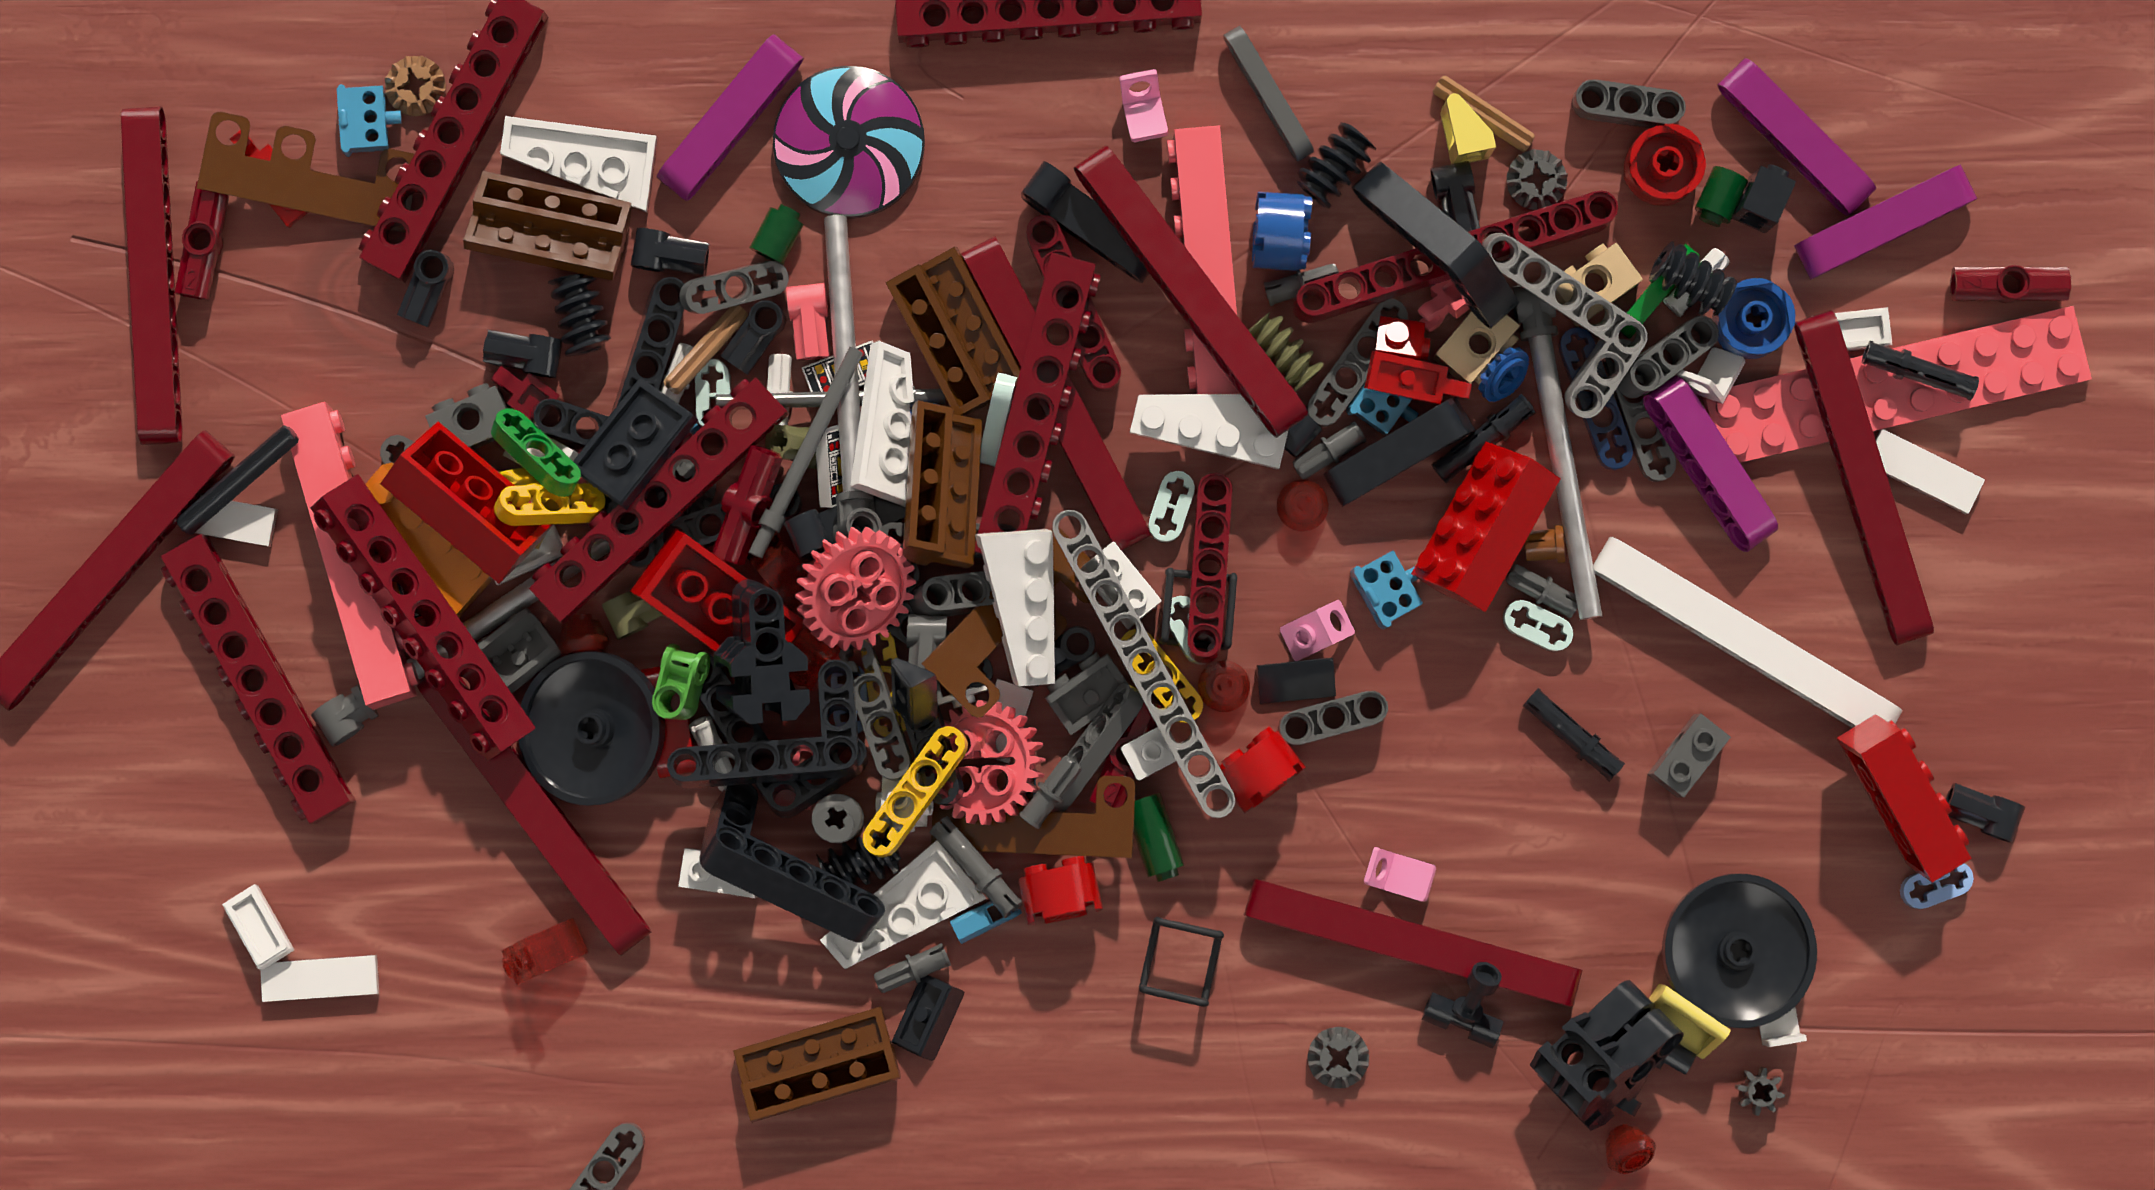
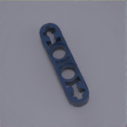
M1579 327L1566 331L1558 344L1559 353L1570 383L1582 367L1580 366L1576 370L1573 369L1572 363H1578L1579 358L1575 350L1568 351L1566 345L1571 342V336L1575 335L1577 340H1585L1586 346L1581 349L1584 360L1588 358L1596 346L1591 333ZM1601 360L1597 365V373L1600 377H1607ZM1582 390L1577 394L1576 400L1579 409H1585L1592 404V392ZM1612 394L1604 406L1611 411L1613 417L1608 427L1601 428L1596 426L1592 418H1583L1600 464L1609 470H1619L1631 461L1633 448L1614 394ZM1615 428L1618 429L1620 435H1614L1612 439L1616 447L1624 448L1625 453L1620 456V463H1616L1614 458H1606L1605 452L1610 449L1608 439L1606 438L1600 442L1597 435L1607 434Z

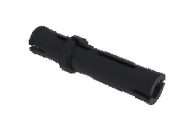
M1870 340L1862 356V364L1891 372L1896 379L1902 380L1905 377L1967 398L1970 401L1973 399L1978 388L1979 377L1912 356V352L1906 349L1900 352Z
M1520 394L1504 409L1496 414L1491 413L1487 416L1486 419L1488 421L1468 435L1443 457L1433 462L1431 466L1447 484L1460 471L1474 462L1477 453L1481 451L1485 442L1497 444L1502 439L1506 441L1511 437L1510 433L1521 423L1536 414V411L1530 402Z
M1537 688L1523 704L1524 708L1577 753L1576 757L1580 761L1586 760L1607 781L1610 782L1625 765L1623 761L1599 742L1601 738L1596 733L1592 736L1548 698L1540 688Z

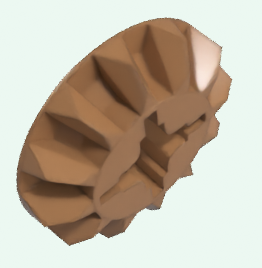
M422 55L405 56L404 59L392 64L391 70L385 77V94L392 106L398 111L401 110V113L408 116H423L432 112L440 96H445L446 80L440 67L432 60ZM411 71L418 80L429 81L420 87V100L417 99L411 90L402 89L410 83Z

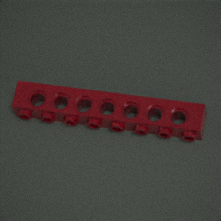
M525 0L490 1L485 12V16L488 19L481 31L476 29L467 45V50L470 52L464 64L459 62L452 71L449 78V83L452 84L446 97L440 96L431 112V116L434 119L427 131L423 129L414 142L413 150L416 153L410 164L404 163L395 178V183L398 184L391 198L388 196L384 198L377 211V216L380 219L373 231L368 230L360 242L359 250L362 253L359 258L403 283H406L410 276L416 258L424 250L549 18L544 10ZM506 26L514 28V36L508 43L496 42V33L500 28ZM485 60H493L496 62L495 72L488 77L479 76V65ZM465 94H477L478 103L473 109L462 110L460 108V100ZM450 126L459 127L460 136L458 140L452 144L443 143L442 134L444 130ZM434 159L440 160L442 162L441 172L435 177H426L424 175L426 163ZM413 193L423 194L424 203L422 207L416 211L407 210V198ZM396 226L404 227L406 230L405 239L399 244H390L388 241L390 230Z
M895 0L899 43L906 42V46L909 48L929 46V41L944 40L945 45H962L967 43V38L982 37V42L996 43L1005 41V36L1020 35L1021 40H1038L1043 38V33L1058 32V37L1072 38L1080 36L1081 31L1096 30L1097 35H1113L1119 33L1118 28L1134 27V32L1147 33L1156 31V26L1171 25L1172 30H1189L1194 28V23H1201L1202 7L1201 0H1172L1173 6L1169 10L1158 11L1153 7L1152 0H1132L1135 4L1134 10L1128 14H1121L1114 8L1116 0H1091L1098 9L1093 15L1086 17L1080 15L1076 10L1077 4L1082 0ZM1051 2L1056 4L1060 11L1056 17L1045 19L1038 13L1039 7L1043 3ZM1007 5H1015L1020 8L1022 14L1016 21L1009 22L1001 17V10ZM971 7L979 8L984 14L982 20L976 24L965 22L962 15L966 9ZM929 11H942L946 16L945 21L936 27L928 25L924 18Z
M1055 253L1050 255L978 534L1004 532L999 528L997 519L1006 510H1012L1020 517V526L1015 531H1026L1029 519L1037 521L1043 499L1036 497L1039 482L1047 483L1052 461L1045 459L1049 444L1057 445L1062 426L1061 423L1055 422L1059 407L1064 409L1067 407L1072 388L1065 385L1068 370L1076 372L1082 350L1074 348L1078 333L1086 334L1091 312L1084 311L1088 296H1096L1101 275L1094 273L1096 264ZM1062 288L1073 289L1078 295V303L1072 308L1061 307L1056 301V294ZM1053 325H1061L1067 329L1069 338L1063 345H1052L1047 340V330ZM1043 362H1052L1059 370L1058 378L1052 383H1044L1037 377L1036 370ZM1034 399L1044 400L1049 406L1048 416L1043 420L1030 418L1027 413V405L1030 401ZM1032 436L1037 439L1040 446L1037 455L1026 458L1019 454L1017 443L1022 437ZM1015 473L1026 475L1030 481V488L1023 495H1015L1007 487L1009 477ZM976 541L975 552L982 554L981 548L978 547Z
M756 377L751 382L747 379L741 381L729 393L733 398L722 409L716 405L701 419L705 425L694 435L691 432L686 435L675 449L676 452L666 460L627 510L617 505L609 514L605 510L600 512L588 524L592 529L581 540L577 536L571 539L560 550V553L563 555L562 558L553 566L546 563L531 577L535 583L529 589L559 622L565 624L744 458L748 454L751 445L756 446L766 437V434L773 430L775 425H779L790 415ZM741 409L750 411L752 414L751 424L745 429L734 428L732 425L733 414ZM713 435L722 437L724 441L723 450L715 456L707 455L704 452L705 440ZM682 462H692L696 468L695 476L688 482L678 481L675 475L677 466ZM655 488H663L667 493V501L660 508H651L647 502L649 492ZM627 514H634L639 520L638 529L630 535L622 534L619 529L621 518ZM599 540L607 541L611 548L610 555L603 561H595L591 555L593 544ZM576 566L582 572V580L576 587L568 588L563 582V574L567 568Z
M359 474L316 501L310 507L314 513L316 524L321 530L327 532L334 541L339 557L345 563L350 564L355 571L361 588L366 594L373 597L381 609L380 612L384 621L394 628L403 640V647L411 658L416 659L425 671V678L428 684L435 691H439L446 701L451 717L456 722L461 723L470 736V743L475 751L483 755L488 762L533 731L536 727ZM347 518L355 520L359 525L360 531L352 529L347 522ZM369 550L376 551L380 555L382 563L374 561L370 556ZM392 581L401 585L404 595L398 594L393 589ZM414 613L421 615L425 619L426 627L416 622ZM436 645L446 649L448 659L439 655ZM459 676L469 682L470 691L460 685ZM481 708L490 712L492 722L483 718Z
M199 534L160 556L165 564L161 568L165 579L172 588L177 586L184 598L179 601L184 613L190 621L196 619L202 630L198 634L200 642L209 654L215 653L221 664L217 667L220 678L227 687L233 686L239 696V699L235 701L239 712L246 721L251 719L258 731L254 734L258 746L264 754L270 752L276 766L272 769L282 787L288 785L295 799L291 801V804L298 817L302 821L307 819L309 824H317L356 802L209 536ZM204 571L208 577V584L205 589L196 592L191 584L192 577L196 572ZM222 604L227 612L226 619L221 624L215 625L210 619V611L215 605ZM240 637L245 643V651L240 657L233 658L228 651V646L232 639ZM258 670L264 677V683L261 689L253 692L247 686V677L251 672ZM276 703L282 709V719L279 723L271 725L266 720L265 712L271 704ZM294 736L301 743V751L297 757L291 759L284 752V744L287 739ZM309 770H314L320 778V784L313 792L307 791L302 783L304 774Z

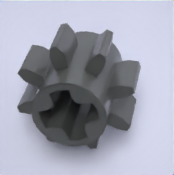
M1764 1067L1759 1069L1758 1076H1753L1752 1073L1745 1070L1744 1076L1747 1080L1743 1085H1735V1088L1742 1091L1744 1096L1738 1104L1743 1107L1752 1103V1112L1757 1116L1761 1112V1107H1767L1768 1110L1775 1112L1776 1108L1773 1102L1776 1100V1097H1785V1094L1777 1091L1775 1086L1781 1081V1078L1774 1076L1771 1079H1767V1068ZM1756 1083L1763 1086L1767 1085V1088L1763 1091L1766 1096L1763 1100L1752 1097L1756 1092L1754 1087Z

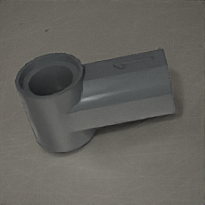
M908 615V663L926 669L921 663L947 637V616ZM937 680V691H940V682Z

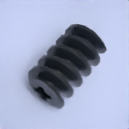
M1342 122L1338 126L1341 136L1331 134L1328 137L1332 148L1321 145L1318 149L1321 159L1311 157L1308 160L1312 171L1301 168L1298 172L1299 178L1302 181H1297L1298 185L1312 199L1328 209L1332 206L1326 197L1328 193L1340 197L1342 194L1336 184L1340 182L1350 186L1351 181L1346 173L1351 171L1359 175L1362 171L1356 161L1360 159L1370 163L1371 158L1366 150L1368 148L1376 150V147L1352 125Z
M1674 241L1670 242L1655 260L1648 281L1653 283L1662 276L1664 278L1661 286L1663 291H1666L1674 284L1676 285L1675 299H1679L1682 295L1688 293L1686 306L1692 307L1697 301L1702 302L1699 309L1701 316L1710 309L1714 310V316L1718 315L1731 299L1737 286L1736 279L1733 277L1724 279L1725 274L1721 269L1712 271V265L1709 261L1704 260L1699 263L1700 258L1698 254L1694 252L1687 254L1686 246L1683 244L1674 246Z
M574 274L548 281V284L560 286L551 292L552 299L563 300V302L555 306V313L567 315L558 322V328L570 330L561 337L562 343L574 345L565 351L566 357L598 351L602 348V344L611 339L610 335L598 334V330L607 325V320H599L594 317V315L604 310L603 305L591 304V300L600 295V291L589 290L587 287L597 280L596 277Z
M889 827L885 830V838L883 839L876 832L873 834L872 837L876 840L875 849L880 845L887 847L891 841L887 838V834L890 831ZM860 836L856 838V850H852L844 842L842 843L841 856H838L832 848L827 849L828 861L824 862L816 854L822 870L856 886L857 877L865 885L871 884L872 871L880 880L885 878V866H888L894 874L898 873L899 860H901L898 849L888 857H877L871 854L865 848L863 839Z

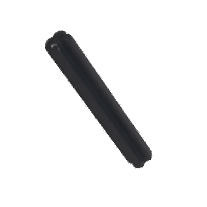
M284 425L273 433L178 516L176 522L181 530L191 535L207 523L298 443L299 437L295 431Z

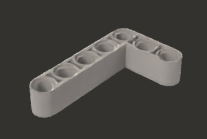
M1503 233L1489 235L1483 241L1482 246L1491 257V250L1496 242L1506 241L1509 244L1510 253L1505 260L1495 261L1493 259L1502 274L1600 338L1565 392V403L1571 412L1582 418L1596 416L1608 402L1647 342L1645 327L1639 321L1513 237ZM1531 262H1538L1542 269L1540 278L1534 282H1527L1523 276L1525 266ZM1563 283H1569L1573 288L1572 298L1566 303H1558L1555 298L1557 287ZM1595 304H1601L1605 310L1603 320L1597 324H1590L1587 320L1588 309ZM1632 325L1636 330L1635 340L1631 344L1622 345L1618 339L1619 332L1623 327ZM1611 357L1615 363L1613 372L1607 377H1600L1597 373L1598 363L1603 358ZM1582 390H1591L1593 394L1592 404L1585 409H1578L1575 404L1577 394Z

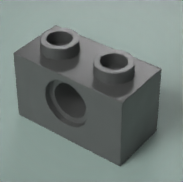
M488 383L467 391L469 397L455 403L453 398L432 406L433 412L425 415L429 427L431 428L439 421L472 450L496 441L491 435V428L496 414L502 409L509 408L506 405L501 389L497 386L490 388ZM469 410H476L480 416L479 424L474 429L465 430L461 424L463 414Z
M1701 713L1694 714L1648 772V775L1677 798H1684L1731 737Z

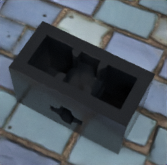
M1768 164L1767 168L1760 166L1749 176L1748 184L1732 219L1762 233H1767L1779 222L1796 181L1788 178L1789 172L1771 164Z

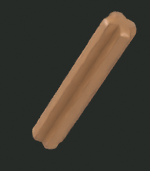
M1442 76L1435 85L1433 93L1446 102L1449 95L1453 93L1459 94L1495 135L1521 152H1525L1535 138L1534 133L1449 77Z
M740 305L730 307L664 379L663 383L667 389L676 395L680 394L745 322L748 313Z

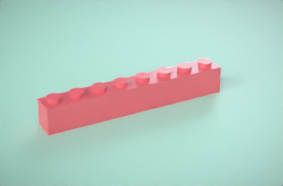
M1220 125L1174 129V140H1167L1169 163H1176L1177 177L1170 178L1172 201L1179 200L1180 215L1174 216L1175 234L1178 238H1183V245L1237 315ZM1184 329L1186 352L1193 351L1194 366L1187 367L1189 390L1196 389L1197 394H1240L1192 329Z
M325 401L281 415L283 425L292 428L299 437L298 443L291 448V452L365 705L374 710L415 697L417 694L414 685L419 684V678L413 662L407 663L403 650V640L397 631L384 621L380 607L372 596L363 591L357 574L350 564L345 563L339 557L336 551V544L327 532L318 527L314 520V513L310 509L323 495L352 478L350 469L356 467L350 447L343 446L340 433L345 432L341 414L338 410L333 411ZM347 518L349 526L356 531H360L357 522ZM369 550L372 559L382 563L380 555H375L374 550Z

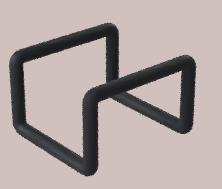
M1170 567L1165 570L1166 585L1162 632L1159 643L1162 645L1179 646L1175 638H1169L1174 577L1192 579V571L1175 570ZM1201 572L1205 576H1214L1218 574L1210 572ZM1235 573L1227 574L1226 582H1229L1225 639L1222 642L1221 650H1228L1232 646L1237 575ZM1194 640L1196 648L1207 649L1211 644L1210 641Z
M1155 917L1139 983L1140 992L1201 1007L1209 1006L1208 999L1224 933L1220 930L1217 931ZM1160 926L1214 938L1201 998L1147 986Z

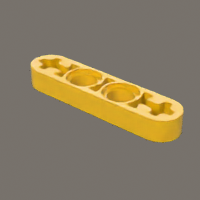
M951 726L938 729L873 817L863 833L864 846L871 854L877 857H888L899 848L964 758L968 750V742L960 730ZM955 735L957 736L955 743L958 749L955 753L950 750L945 753L942 760L948 763V765L943 769L938 762L928 758V756L933 752L939 757L944 749V746L940 743L942 738L951 739ZM926 765L932 766L937 772L935 783L928 787L920 786L916 779L918 770ZM902 797H909L914 802V811L907 818H899L894 813V804ZM888 815L893 822L903 827L899 832L892 827L887 834L888 840L891 841L887 847L880 845L875 849L876 840L872 836L876 831L879 833L885 832L890 824L883 821V819Z

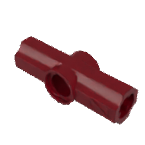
M196 181L188 226L182 234L184 247L174 293L188 298L209 301L217 257L223 248L222 231L230 195L198 189V181ZM202 232H209L211 236L209 246L203 250H196V236Z
M2019 265L2007 267H1953L1950 278L1952 301H1999L2001 303H2011L2014 301H2068L2071 291L2069 267H2022ZM2005 275H2011L2017 280L2018 291L2015 294L2009 293L2003 287L2002 282Z
M750 446L738 482L732 484L723 496L722 510L726 515L712 551L719 559L736 565H745L757 529L761 528L759 521L765 509L769 510L773 503L769 496L783 460L781 454L760 446Z
M1152 702L1155 707L1164 708ZM1143 703L1137 716L1110 751L1098 780L1102 776H1127L1133 780L1135 779L1130 766L1122 765L1116 759V750L1120 745L1128 743L1157 728L1145 703ZM1096 783L1095 788H1094V790H1093V792H1092V795H1091V797H1090V799H1089V801H1091V802H1093V803H1095V804H1096L1097 783ZM1112 783L1104 791V800L1112 808L1123 806L1128 796L1126 788L1120 783Z

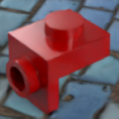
M1380 316L1375 351L1427 361L1431 338L1424 337L1426 323Z

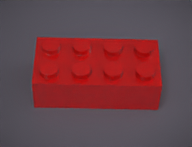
M439 421L400 454L380 483L397 500L401 501L419 516L424 523L432 527L450 542L455 549L463 553L498 584L538 546L553 526V524L511 526L500 521L495 514L494 505L503 489L515 485Z
M1485 442L1481 451L1477 453L1464 481L1457 488L1455 497L1444 516L1438 522L1433 536L1425 550L1420 554L1411 574L1439 593L1486 612L1561 478L1528 456Z
M675 529L630 592L715 652L727 637L734 636L732 591L740 581L747 578L687 534ZM761 595L754 601V607L758 605ZM784 606L785 640L792 643L804 626L802 624L803 619ZM763 634L758 637L756 645L762 640Z
M1875 714L1837 737L1844 753L1909 867L1933 883L1972 859L1965 847L1970 844L1967 836L1959 825L1953 826L1948 816L1952 812L1951 807L1940 792L1935 793L1930 784L1934 777L1925 762L1922 760L1918 762L1912 750L1916 748V744L1905 728L1899 729L1892 720L1888 722Z

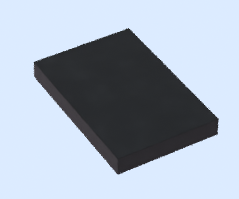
M640 377L573 462L579 467L583 480L627 510L698 422V419L691 412Z

